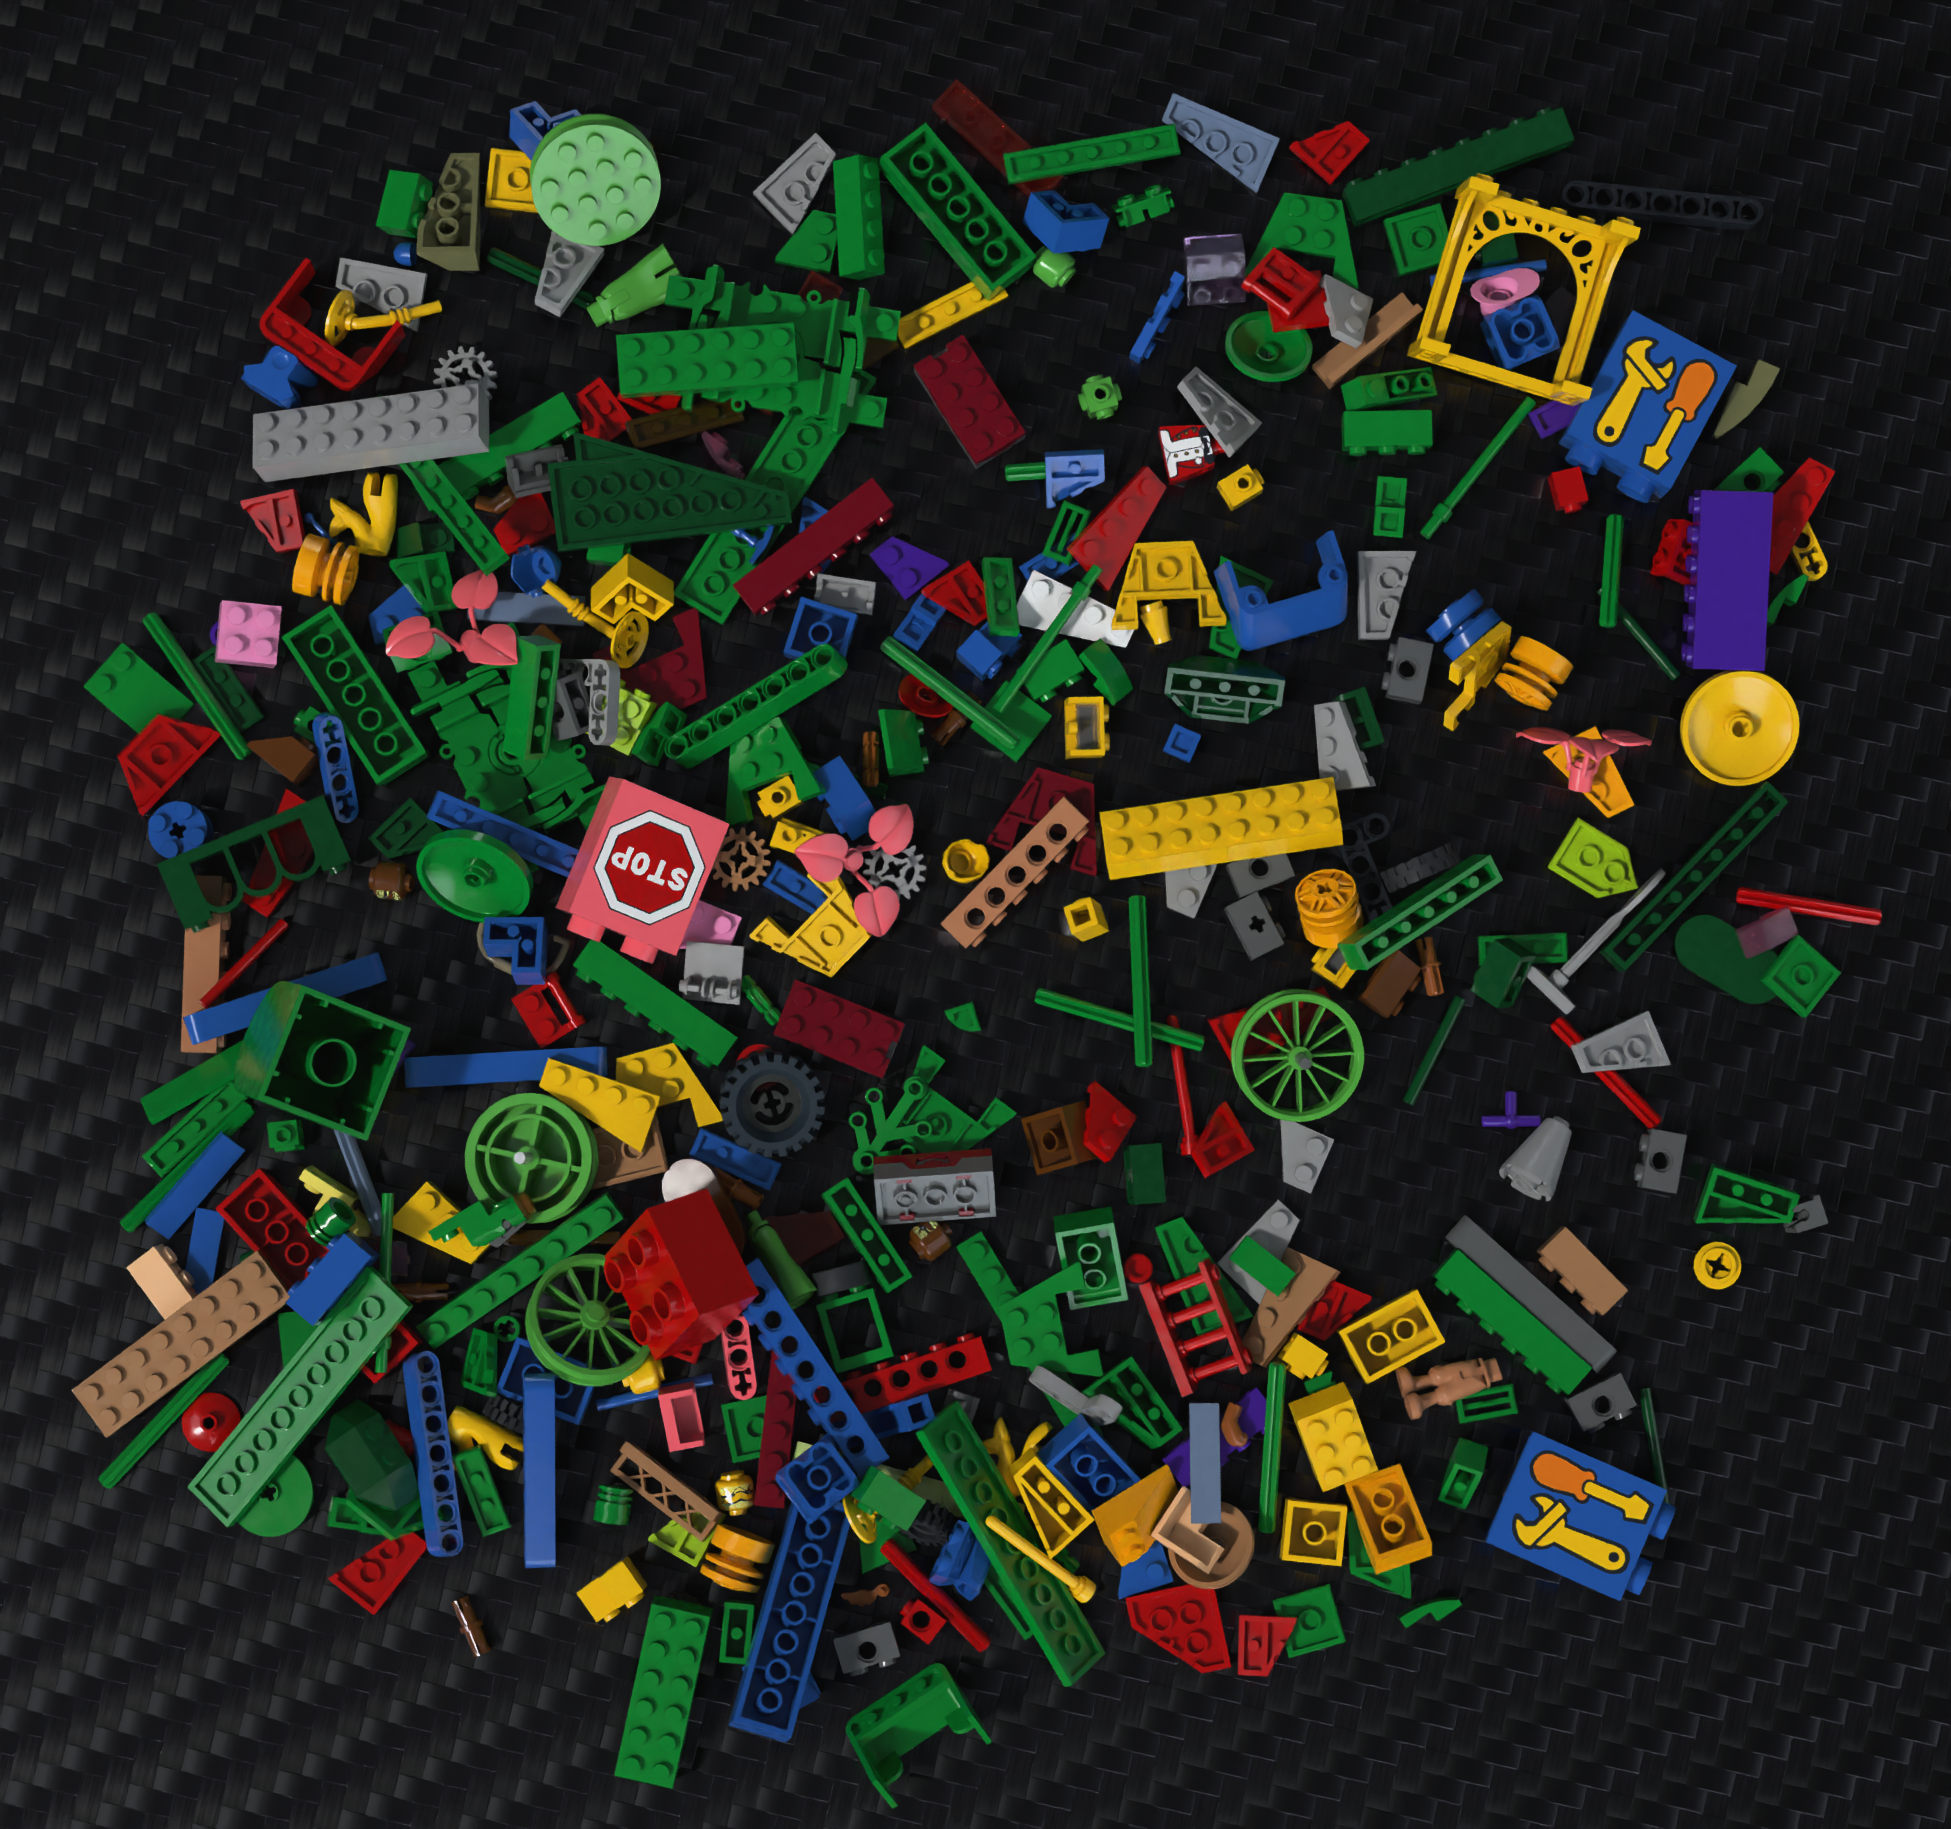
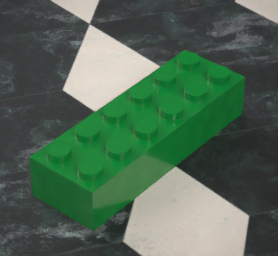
M924 123L881 156L879 170L988 301L1033 267L1037 256L927 123Z
M794 322L616 335L619 385L622 398L799 386Z
M332 605L282 636V639L330 713L341 720L345 736L377 785L380 787L385 786L431 756L344 620Z
M655 1595L650 1608L614 1776L673 1789L679 1769L713 1608Z

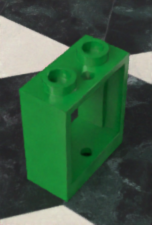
M866 1285L851 1288L849 1289V1295L840 1298L838 1292L821 1297L822 1303L816 1305L837 1374L894 1356L874 1287L867 1289ZM868 1297L883 1346L841 1359L826 1310Z

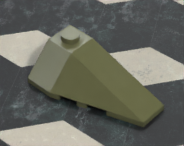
M480 153L450 154L440 176L439 186L434 197H431L428 203V210L424 219H421L418 226L417 255L449 271L479 270Z

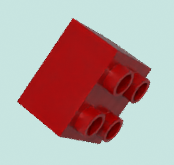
M707 1188L647 1208L604 1256L606 1259L604 1262L606 1281L614 1292H622L632 1312L629 1318L631 1332L640 1345H648L655 1361L714 1340L759 1295Z

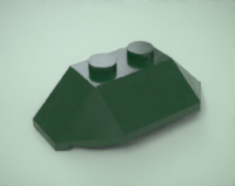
M1196 655L1168 665L1164 694L1171 698L1191 718L1249 724L1265 716L1273 709L1276 710L1282 706L1285 677L1256 661Z
M358 1398L332 1412L325 1450L356 1498L388 1508V1510L393 1512L420 1498L412 1463L379 1412Z

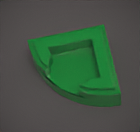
M973 1002L945 1010L947 1018L959 1029L969 1032L981 1031Z

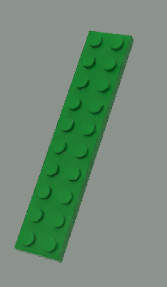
M864 370L853 377L860 381L859 394L869 395L877 382L876 377ZM800 408L791 409L788 419L784 416L745 478V481L787 492L789 494L791 517L842 438V436L832 435L828 432V420L810 417L803 421V411ZM847 422L846 430L850 425V422ZM786 525L774 527L770 543L755 566H752L749 560L753 556L756 547L751 548L742 537L738 538L730 531L710 534L675 589L674 596L723 626L741 598L734 590L733 584L766 559ZM767 527L745 529V531L752 537L755 535L761 540L764 538L763 534L766 532Z
M373 1266L365 1268L187 1486L226 1527H232L411 1310L413 1305Z
M958 1401L950 1403L915 1434L1063 1686H1071L1105 1654V1651L1066 1584L986 1525V1518L993 1515L1048 1555Z

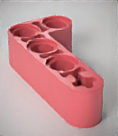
M754 1299L752 1303H758L762 1299ZM741 1312L734 1319L742 1322L741 1329L736 1333H730L725 1328L721 1332L729 1389L735 1398L747 1400L755 1394L757 1383L749 1326ZM736 1349L746 1351L745 1358L740 1362H734L730 1359L731 1353ZM737 1371H743V1376L748 1383L745 1384L744 1390H740L736 1386L740 1383Z

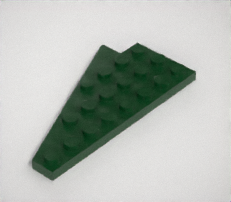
M573 433L576 460L547 464L558 552L792 524L789 494L787 492L581 433Z

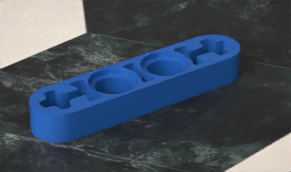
M325 712L317 715L313 721L312 729L327 805L334 819L342 823H349L357 817L359 805L343 724L338 717ZM327 721L332 723V726L328 727L329 734L323 731V728L327 726ZM333 747H338V758L329 762L327 759L328 751ZM343 774L344 784L340 788L334 789L332 786L335 776ZM343 803L348 805V807L344 809L345 814L339 812V810L343 808Z

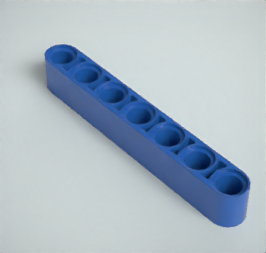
M379 952L290 982L304 985L336 998L387 981L388 979ZM271 988L183 1017L192 1045L247 1028L258 1006Z
M607 1047L404 1058L405 1088L541 1080L548 1058L601 1076H608Z
M431 1351L409 1354L404 1359L403 1374L426 1546L430 1554L435 1557L454 1556L463 1547V1535L438 1357ZM419 1359L424 1363L423 1372L418 1368ZM423 1388L428 1393L427 1401H424L422 1397ZM427 1418L432 1422L430 1431L426 1427ZM432 1447L436 1452V1458L434 1461L430 1457V1450ZM435 1477H437L440 1482V1487L438 1490H436L434 1487ZM439 1507L444 1511L442 1520L438 1517ZM444 1536L448 1541L446 1550L442 1546Z
M554 1373L523 1374L525 1569L555 1567Z

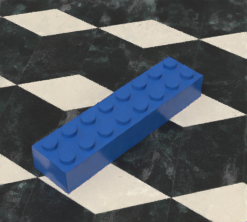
M791 1502L728 1726L785 1743L791 1739L850 1527L843 1503L837 1502L822 1513L816 1521L809 1524Z

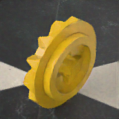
M1712 1242L1702 1246L1695 1255L1693 1269L1697 1279L1706 1287L1724 1289L1731 1286L1738 1279L1741 1272V1260L1736 1250L1730 1245L1722 1242ZM1722 1253L1721 1264L1724 1268L1728 1269V1272L1718 1270L1716 1274H1713V1267L1706 1260L1716 1261Z

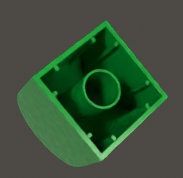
M280 981L267 992L248 1026L236 1062L234 1074L235 1090L247 1097L367 1141L411 1028L304 985Z

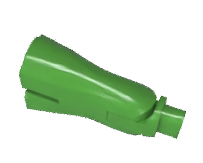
M661 244L630 270L611 282L602 291L600 296L595 297L597 301L586 307L597 327L608 321L612 324L614 322L613 319L615 321L628 319L664 304L669 275L683 276L664 244Z
M757 1210L749 1213L744 1221L749 1228L747 1236L756 1258H759L792 1310L801 1306L812 1297L817 1288L789 1255L777 1232L768 1226V1221H762Z

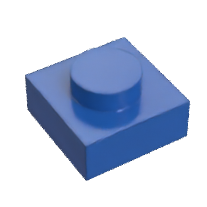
M1174 724L1163 752L1189 763L1201 735Z

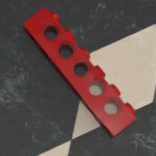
M972 1332L957 1337L958 1343L947 1346L946 1342H941L928 1347L929 1353L919 1356L918 1352L915 1351L900 1356L902 1362L890 1365L889 1360L872 1366L873 1372L864 1375L861 1370L844 1375L846 1381L840 1383L844 1389H849L853 1393V1403L859 1412L863 1414L992 1371L981 1335L975 1337ZM960 1351L965 1355L966 1362L962 1367L955 1368L949 1363V1355L952 1352ZM927 1360L935 1362L938 1366L936 1375L933 1377L924 1376L921 1372L923 1362ZM897 1370H905L909 1374L910 1381L907 1385L897 1386L893 1382V1374ZM870 1379L879 1381L882 1386L881 1392L876 1396H871L865 1391V1383ZM819 1386L818 1390L814 1392V1398L818 1403H822L828 1398V1390L825 1386ZM835 1411L831 1415V1423L844 1420V1414L841 1411Z

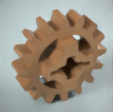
M733 828L729 829L730 836L724 837L711 870H717L713 878L718 880L722 877L724 879L722 887L724 888L731 883L733 891L737 892L739 885H743L744 889L748 891L750 882L757 886L760 885L757 879L759 875L767 877L768 874L763 870V867L771 866V862L765 860L764 857L771 853L768 849L762 850L761 847L766 842L764 839L756 841L757 833L755 831L747 836L745 828H741L739 834H736ZM736 841L734 848L728 852H722L727 844ZM747 842L756 848L759 857L749 854ZM741 847L742 855L747 859V862L741 863L737 873L736 863L731 861L732 857H737ZM720 863L730 866L732 869L731 877L723 872ZM750 867L756 868L752 875L743 878V873Z

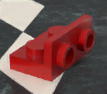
M1669 519L1662 530V539L1658 551L1653 557L1652 575L1665 576L1683 585L1690 584V573L1686 572L1685 563L1686 555H1691L1692 543H1687L1688 525L1693 524L1692 522L1685 519Z

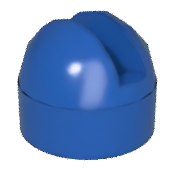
M404 242L395 247L393 253L398 263L404 266H414L416 264L417 248L415 243Z

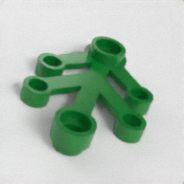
M912 1075L905 1081V1094L887 1121L882 1101L884 1098L883 1090L877 1086L868 1089L865 1099L871 1105L877 1133L871 1145L866 1129L868 1122L867 1114L858 1110L850 1116L849 1123L855 1129L859 1147L853 1155V1165L859 1173L864 1175L874 1174L873 1157L903 1155L902 1151L904 1148H909L913 1154H917L915 1146L909 1143L902 1145L900 1149L881 1151L887 1141L913 1136L927 1138L932 1133L933 1125L926 1119L919 1120L916 1124L897 1127L914 1100L921 1099L927 1093L928 1082L923 1076ZM912 1083H917L920 1086L919 1093H913L910 1090ZM877 1091L880 1099L873 1101L870 1098V1092ZM855 1115L863 1117L864 1123L862 1125H857L854 1122ZM926 1124L929 1132L926 1134L921 1133L918 1129L919 1125ZM870 1156L872 1164L865 1165L862 1162V1157Z

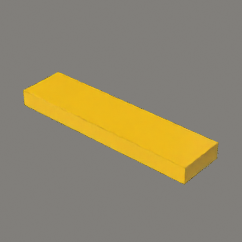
M970 282L900 318L897 336L906 350L1008 297V294L1004 289L988 301L974 283Z

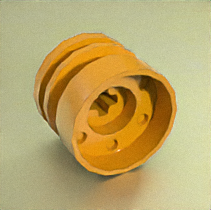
M308 534L301 545L292 579L293 592L314 597L322 586L323 601L329 602L333 597L334 604L343 606L357 579L359 547L349 545L346 549L345 543L338 542L330 553L329 539Z
M1521 636L1510 653L1519 665L1505 662L1502 669L1507 674L1499 672L1495 682L1519 702L1547 711L1552 704L1547 697L1555 698L1558 694L1549 684V681L1563 684L1573 665L1565 657L1546 645L1531 638Z
M1322 869L1310 873L1296 887L1295 900L1298 905L1297 908L1300 913L1303 932L1307 940L1312 944L1323 948L1338 947L1337 944L1364 926V917L1359 903L1356 884L1353 877L1345 871Z
M717 1523L711 1543L722 1551L720 1554L707 1552L705 1558L715 1563L716 1566L702 1564L700 1573L726 1588L735 1591L758 1593L760 1584L749 1579V1577L763 1579L764 1573L754 1567V1563H769L775 1543L746 1530Z

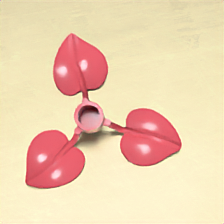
M482 570L464 576L452 589L451 595L454 604L461 609L469 608L468 613L472 625V630H467L461 635L459 643L439 629L430 628L431 625L428 618L414 616L403 620L394 628L386 645L387 656H397L406 659L418 658L431 650L435 642L433 634H436L453 645L458 652L464 651L468 660L472 663L498 666L518 664L517 638L510 626L506 624H493L486 627L482 635L478 629L474 614L475 608L481 610L489 608L495 602L498 595V582L495 575L490 573L486 576Z
M1533 727L1516 733V738L1523 736L1543 744L1562 745L1567 759L1566 770L1570 771L1568 789L1584 793L1591 792L1594 774H1597L1602 758L1616 753L1619 750L1618 745L1639 746L1647 744L1650 746L1652 744L1650 739L1631 731L1619 729L1603 731L1602 737L1606 738L1605 740L1571 737L1561 730L1550 727ZM1570 744L1585 754L1584 759L1577 758L1575 763L1572 762Z
M905 803L885 806L877 810L871 817L868 826L870 838L876 841L873 845H858L856 848L848 846L846 840L840 835L826 833L805 841L794 850L807 872L815 880L830 882L836 879L842 873V870L845 869L850 871V874L855 876L868 889V892L860 893L855 898L854 912L859 924L867 932L877 937L885 935L898 915L900 904L894 890L887 886H879L874 889L858 872V869L863 864L862 853L864 851L877 850L880 846L888 855H895L903 851L912 838L914 827L913 815L910 807Z

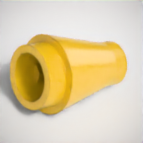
M1162 600L1140 606L1142 614H1139L1153 638L1155 645L1172 640L1169 631L1167 606L1163 605Z

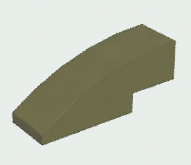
M1758 360L1753 365L1745 385L1736 381L1731 386L1709 440L1714 442L1721 438L1749 415L1772 386L1780 368Z

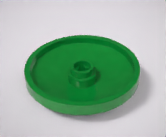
M464 829L443 831L432 836L424 844L418 856L416 869L423 889L438 905L464 919L484 923L485 917H517L525 910L531 898L533 878L527 864L511 847L490 835Z

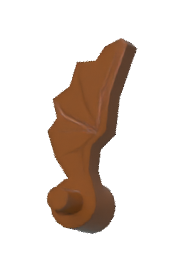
M881 1582L875 1589L870 1591L861 1589L855 1592H842L841 1597L849 1600L850 1605L857 1604L863 1607L865 1604L870 1605L877 1595L881 1597L887 1596L891 1587L889 1583Z

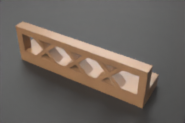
M1400 293L1368 319L1362 344L1357 349L1341 341L1312 365V369L1326 386L1331 389L1419 318L1423 309L1418 303L1413 306L1407 297Z
M626 1441L619 1450L622 1452V1455L610 1471L697 1539L704 1542L725 1513L634 1442ZM630 1458L639 1465L640 1475L629 1477L620 1469ZM654 1477L661 1482L663 1493L651 1494L648 1492L645 1478ZM635 1479H640V1480H641V1485H639V1484H638L637 1482H635L634 1480H635ZM677 1495L683 1499L686 1511L674 1512L671 1510L668 1496ZM657 1497H663L664 1503L657 1499ZM699 1512L710 1520L702 1532L693 1527L691 1513ZM685 1514H686V1516H687V1521L684 1520V1519H683L682 1517H680L679 1515H685Z

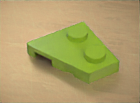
M699 1512L691 1513L693 1527L702 1532L710 1520ZM686 1514L680 1515V1517L687 1521ZM726 1514L723 1515L718 1523H723ZM671 1520L665 1527L650 1535L648 1541L698 1568L712 1544L711 1539L716 1526L706 1540L701 1542L676 1521Z

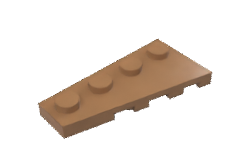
M1289 1247L1286 1248L1281 1262L1296 1274L1278 1297L1270 1290H1266L1242 1341L1244 1347L1248 1346L1253 1361L1265 1368L1288 1340V1335L1297 1324L1300 1325L1307 1316L1305 1313L1325 1293L1324 1289L1332 1279L1335 1280L1341 1273Z

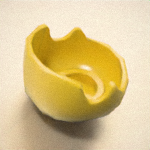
M961 839L951 843L944 851L942 865L949 878L966 884L979 880L989 868L990 857L983 844H976L970 839Z

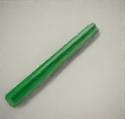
M149 613L143 618L146 628L236 758L242 760L248 757L252 750L247 747L248 743L158 613Z
M891 636L884 639L880 646L882 652L1009 750H1014L1020 744L1021 736L896 639Z
M1134 895L1129 897L1135 1064L1138 1067H1148L1153 1064L1146 897Z
M1038 988L1036 992L1035 1002L1037 1004L1134 1032V1019L1131 1014L1043 988ZM1151 1021L1152 1038L1196 1051L1203 1049L1204 1036Z
M247 1101L242 1102L120 1221L121 1226L130 1233L142 1224L145 1218L219 1132L223 1131L231 1137L255 1114L256 1110Z
M220 1353L200 1368L103 1471L98 1480L104 1487L108 1489L113 1488L229 1364L230 1360L224 1353Z
M1271 1362L1268 1371L1258 1528L1262 1533H1273L1276 1529L1286 1365L1283 1362Z

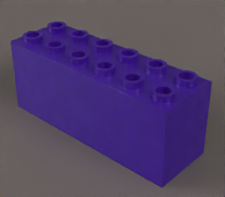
M1694 490V496H1689L1688 512L1693 514V524L1688 525L1687 543H1692L1691 555H1686L1685 569L1686 572L1690 573V584H1685L1684 601L1689 603L1688 614L1684 613L1683 631H1687V643H1682L1681 659L1685 660L1686 666L1690 668L1765 671L1773 492Z

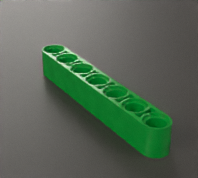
M829 644L816 646L672 735L665 743V754L685 769L695 767L840 678L847 670L846 658Z

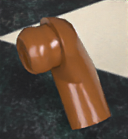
M505 486L493 498L478 494L475 508L501 514L511 508L517 501V498L511 488Z
M1229 1402L1220 1427L1226 1441L1231 1446L1242 1447L1248 1440L1247 1434L1241 1430L1237 1422L1243 1407Z

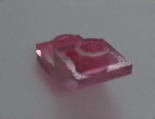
M704 431L701 436L706 449L724 475L745 480L746 476L742 472L744 467L732 458L728 462L725 460L730 454L729 448L726 446L728 442L716 432L710 435Z
M1789 906L1760 916L1761 920L1735 929L1746 959L1765 952L1798 934Z

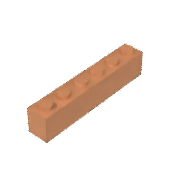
M195 875L208 903L218 907L227 906V901L231 900L232 886L231 883H227L226 877ZM212 913L214 920L208 922L210 927L200 932L193 933L192 929L185 930L181 1052L221 1053L222 1047H226L227 1034L192 1045L183 1017L205 1010L206 1008L199 1003V1000L228 972L224 971L225 959H229L230 944L225 942L226 930H229L231 925L230 913L222 915ZM224 993L209 1008L227 1003V1000H223Z

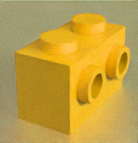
M1293 1332L1278 1355L1279 1358L1288 1363L1286 1369L1302 1380L1305 1376L1311 1379L1315 1374L1320 1376L1329 1363L1325 1359L1328 1353Z

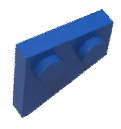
M404 585L368 616L376 645L385 644L382 629L397 625L407 618L426 614Z

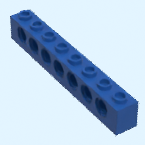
M754 1258L745 1266L755 1286L761 1288L763 1298L758 1303L751 1302L742 1311V1314L750 1326L756 1324L762 1333L758 1338L767 1351L772 1349L778 1359L774 1362L782 1375L789 1374L794 1382L791 1386L793 1392L800 1401L805 1399L811 1408L807 1411L816 1426L821 1424L827 1432L823 1437L829 1440L835 1449L839 1450L844 1461L856 1477L861 1478L869 1465L876 1468L890 1457L759 1258ZM770 1311H775L779 1316V1323L774 1328H769L765 1324V1316ZM787 1336L793 1337L796 1342L795 1349L790 1353H785L781 1348V1342ZM803 1361H808L812 1366V1372L806 1378H802L798 1374V1366ZM819 1386H825L828 1390V1398L822 1403H818L814 1398V1392ZM835 1411H841L845 1417L844 1423L840 1427L835 1428L830 1421L831 1415ZM852 1436H858L861 1441V1446L856 1452H850L847 1448V1441Z

